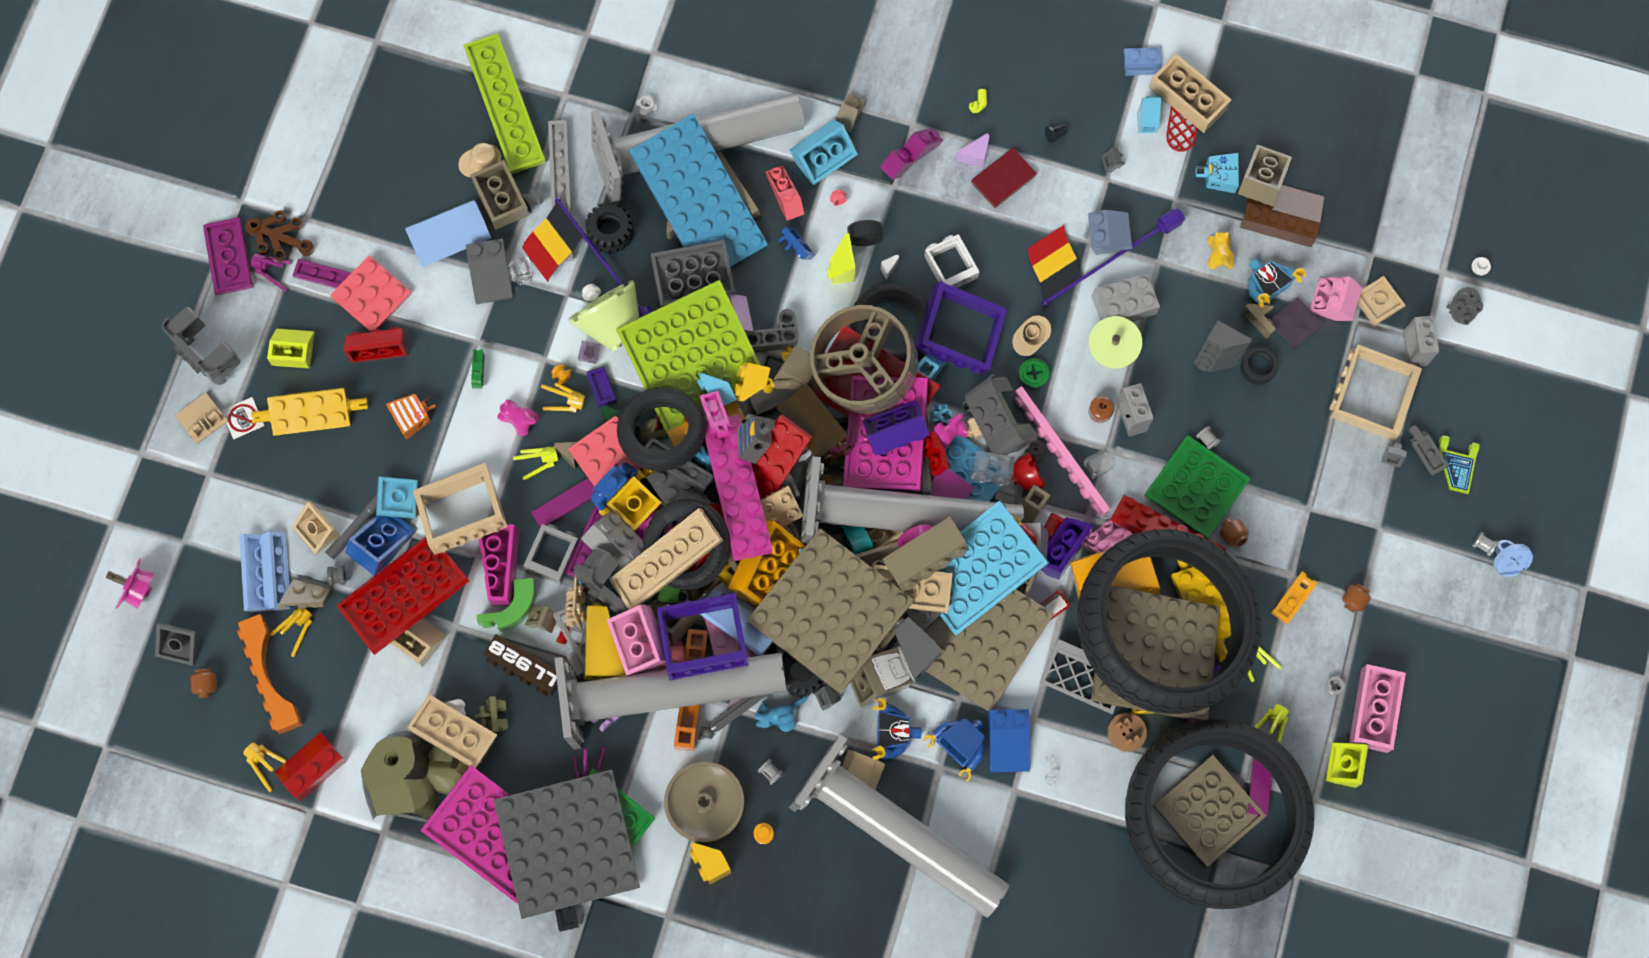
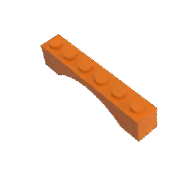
M259 614L238 622L240 629H237L241 641L244 640L246 647H243L246 657L251 659V672L253 676H257L259 681L256 683L259 693L264 695L265 701H263V706L266 712H270L272 719H269L272 730L282 734L302 726L297 707L282 698L269 679L266 668V651L271 635L265 618Z
M688 629L685 661L706 658L708 631ZM700 705L679 708L674 740L675 750L695 751Z

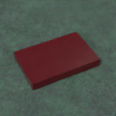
M1011 148L974 177L971 183L994 208H997L1035 178L1037 173L1014 148Z

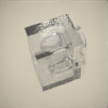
M976 451L973 458L971 479L981 483L993 482L999 486L1009 485L1013 474L1014 457ZM989 467H993L997 472L990 471Z

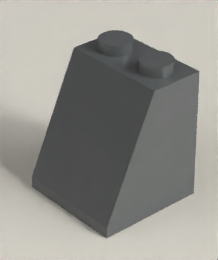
M903 617L895 625L897 627L895 634L911 675L918 680L945 651L911 618L907 617L905 619Z

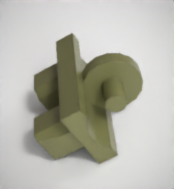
M496 696L489 697L488 700H485L486 709L485 706L479 707L480 713L475 714L474 717L475 720L481 721L483 727L487 726L488 730L496 734L508 729L507 718L497 719V712L506 711V701L496 699Z

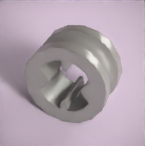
M1331 677L1325 685L1327 692L1331 695L1340 694L1344 690L1343 680L1339 677ZM1336 681L1340 689L1334 691L1331 689L1332 685L1330 682L1334 683Z

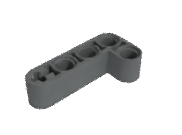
M784 309L780 312L779 328L745 332L748 340L754 339L757 341L756 344L751 345L754 352L783 350L787 347L794 348L797 345V323L795 313L792 310ZM785 317H789L792 319V321L789 323H785L782 319ZM792 335L794 339L786 340L785 336ZM768 337H773L776 339L772 343L766 341Z

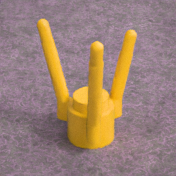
M555 383V386L566 392L541 385L543 389L567 397V404L570 405V407H543V410L572 411L575 413L577 409L582 410L585 401V395H582V393Z
M305 608L297 609L270 633L271 636L275 635L278 631L284 634L294 623L300 627L304 624L292 651V657L298 651L303 637L312 623L309 620L312 614Z
M253 742L244 750L243 754L247 757L246 761L252 766L264 786L271 792V787L255 763L261 762L272 772L273 768L263 759L264 753L282 763H285L286 760L266 749L263 745L258 746Z

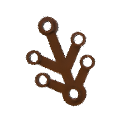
M276 211L274 216L263 220L251 218L247 221L246 231L250 235L255 236L258 244L257 250L261 255H266L269 252V247L264 242L262 234L269 236L275 251L274 257L278 262H283L286 259V254L282 250L279 241L298 248L303 256H310L314 252V246L311 241H300L284 234L292 230H300L303 227L302 220L298 217L293 218L291 223L274 229H270L267 226L275 223H284L286 215L283 211ZM279 215H283L281 219H277ZM295 222H300L298 226H294ZM254 224H258L256 228H252ZM308 244L307 248H302L303 245ZM265 246L266 249L261 251L260 248ZM282 253L283 256L278 258L277 255Z

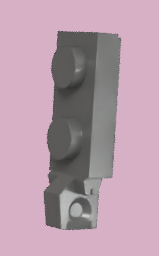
M1416 425L1408 429L1412 436L1410 439L1411 445L1431 477L1449 467L1429 434L1425 431L1421 433Z

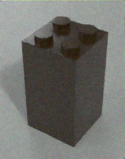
M808 384L777 407L781 414L813 437L807 448L815 457H821L820 463H824V469L833 467L839 458L850 454L853 447H855L850 437Z

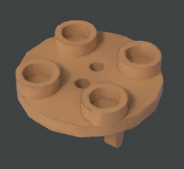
M1132 713L1117 715L1111 720L1107 728L1110 743L1120 752L1138 750L1147 738L1145 723L1140 717Z

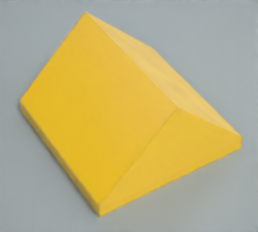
M634 476L607 503L634 531L661 504Z

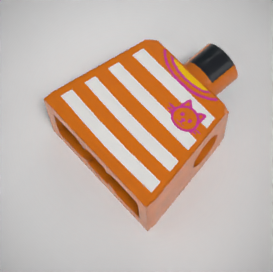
M416 394L386 404L406 440L431 421L426 412L436 407L431 397L420 402Z

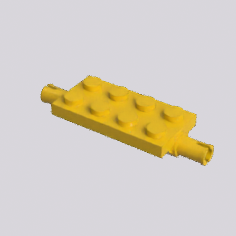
M345 387L272 396L267 398L268 410L252 411L251 418H253V424L270 421L273 436L347 427L351 425V411L367 410L368 401L367 397L350 400L346 396Z
M1177 560L1181 570L1172 574L1171 578L1179 598L1220 607L1215 653L1218 661L1222 662L1225 660L1228 652L1224 641L1231 635L1226 605L1216 587L1205 575L1191 565Z

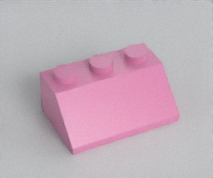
M638 605L607 620L626 676L666 663L661 633L651 605Z

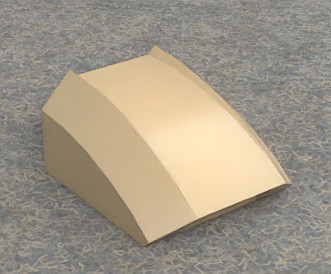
M851 750L847 751L842 767L875 790L885 766L884 763Z

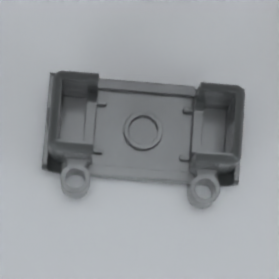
M185 307L171 321L166 318L162 323V329L174 343L172 348L197 374L201 372L216 385L226 383L225 377L241 362L237 354L223 342L202 361L189 347L195 341L193 337L205 327L199 316L190 307Z
M992 374L965 394L966 401L963 402L962 409L965 412L972 413L987 443L984 446V453L988 456L994 455L998 459H1003L1008 454L1018 452L1036 439V434L1030 423L1015 426L1017 423L1001 394L1013 392V389L1006 377L992 378L995 376Z
M595 548L583 565L577 564L575 566L574 575L589 589L587 593L590 596L601 600V604L606 606L609 611L612 610L617 614H621L629 609L619 594L616 596L603 585L620 561L610 552ZM657 593L642 605H650L657 597Z

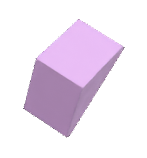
M988 133L957 151V162L983 167L989 141Z

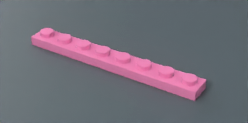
M1023 387L1018 388L1014 394L1016 405L1022 407L1026 412L1025 417L1030 423H1034L1037 434L1041 438L1044 437L1050 452L1057 455L1060 466L1066 468L1069 472L1070 480L1074 484L1077 483L1083 498L1088 499L1092 504L1093 512L1096 515L1099 514L1101 518L1107 515L1110 508Z

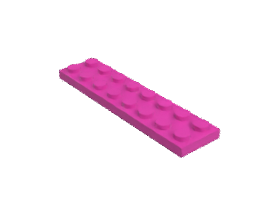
M740 415L728 417L731 429H728L729 436L719 439L716 433L712 434L708 421H705V441L723 518L730 534V545L734 561L773 553L752 464L738 458V427L742 425Z

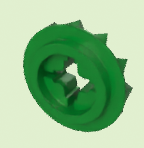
M1031 358L1024 361L1020 366L1019 377L1022 383L1028 387L1038 388L1048 380L1049 368L1042 360ZM1032 367L1033 369H1035V372L1040 373L1037 374L1036 380L1033 378V375H1029V373H1031Z

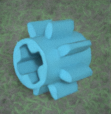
M942 404L941 406L934 405L935 409L929 412L931 414L930 422L936 423L935 426L939 423L947 425L948 421L953 417V410L947 409V404Z

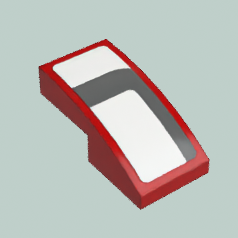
M1059 590L1040 603V605L1054 613L1050 621L1071 606Z

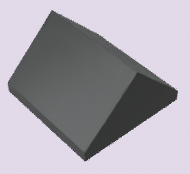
M157 623L155 657L193 666L203 637L195 631Z

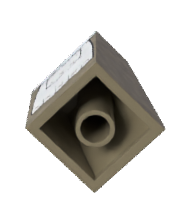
M899 646L870 656L852 679L850 685L862 708L877 702L874 701L876 698H886L907 689L916 681L911 675L904 654Z

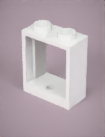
M959 234L956 236L950 235L939 244L933 243L926 248L924 257L938 282L941 281L959 288L978 279L979 270ZM956 247L968 270L945 280L933 257Z

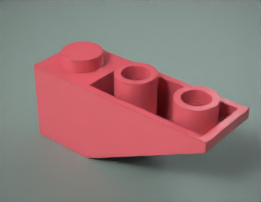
M783 165L766 171V175L786 220L804 215L801 197Z

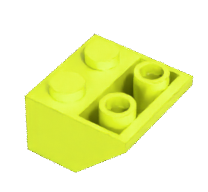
M276 329L269 342L268 361L272 366L310 368L315 332Z

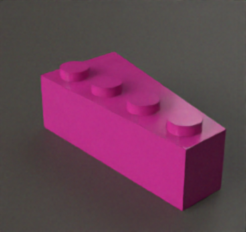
M507 524L508 527L498 530V532H493L479 539L488 601L497 606H510L514 598L513 580L516 577L520 530L511 524Z

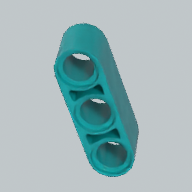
M837 524L840 533L844 534L846 543L854 555L873 549L871 539L864 527Z

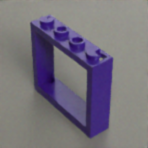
M940 281L932 288L915 347L924 351V354L935 355L941 361L952 362L958 368H967L973 374L978 373L982 375L990 370L1007 309ZM941 297L994 318L982 362L929 341Z
M724 593L721 596L704 597L696 601L687 600L680 604H667V606L657 608L669 680L749 666L736 593L728 595ZM732 608L740 651L673 664L666 624L667 620Z

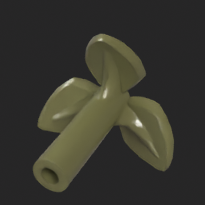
M657 419L649 420L644 425V429L640 428V439L642 442L645 441L646 445L652 437L668 436L664 429L655 430Z

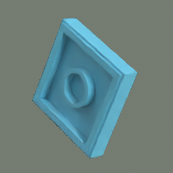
M379 476L376 516L415 519L417 503L413 490L417 489L418 480Z

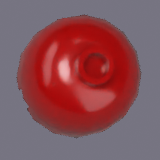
M1028 452L1018 457L1013 464L1014 474L1011 475L1014 484H1019L1026 491H1030L1034 485L1040 489L1045 487V481L1043 478L1040 479L1041 471L1033 455Z

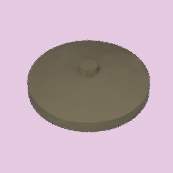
M696 762L685 766L672 777L665 791L664 808L669 823L678 834L694 842L708 843L724 838L735 829L743 814L744 795L738 779L730 770L717 763Z

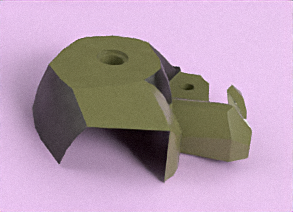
M411 731L395 732L376 743L361 768L362 786L372 819L374 820L379 815L415 812L427 820L436 807L437 793L448 795L469 766L460 761L458 768L452 769L449 766L453 756Z

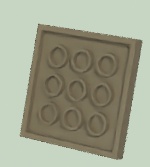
M1214 755L1208 758L1153 806L1206 868L1266 817ZM1248 803L1255 808L1260 816L1247 814Z

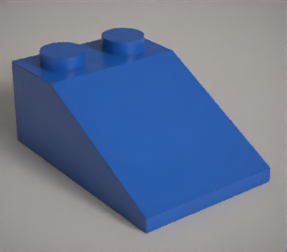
M376 516L348 539L345 553L375 576L389 564L416 533V530L400 517Z
M1029 709L989 710L987 717L990 773L1030 772Z

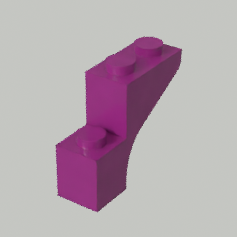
M932 128L914 132L901 149L890 153L880 168L892 180L900 178L916 161L940 146L944 140Z

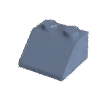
M1112 210L1088 213L1091 247L1096 255L1133 249L1129 213Z

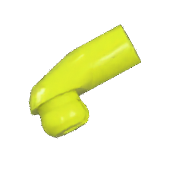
M979 89L978 100L969 104V109L972 113H979L987 106L986 89Z

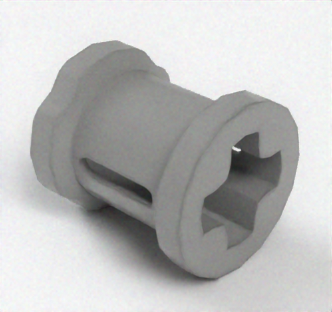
M1207 426L1196 437L1197 439L1200 438L1207 449L1211 450L1221 442V439H1217L1211 432V427Z
M1480 532L1472 546L1482 549L1490 556L1495 550L1498 541H1493L1484 536L1483 532Z
M771 759L767 760L758 769V772L762 773L770 781L771 785L784 774L772 764Z

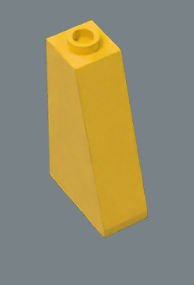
M598 603L591 604L586 609L584 680L625 676V670L607 622L610 619L608 608Z

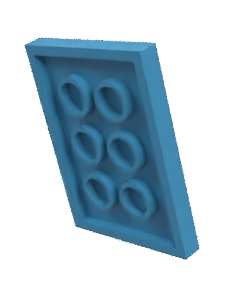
M956 436L946 448L948 469L974 487L967 498L969 500L990 502L996 495V492L1001 489L1013 473L995 458L986 455L984 450L962 436Z

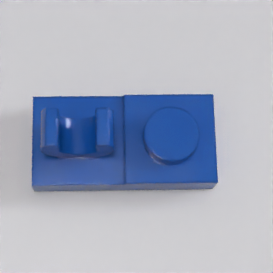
M785 227L781 231L784 236L779 239V242L784 243L786 240L788 241V246L785 247L786 250H791L794 247L796 255L802 260H812L816 256L814 251L793 227Z

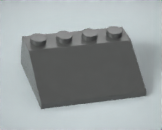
M725 240L651 254L661 308L718 280L721 281L727 295L735 294Z

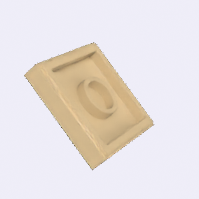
M1384 276L1363 288L1357 303L1373 326H1376L1406 306Z

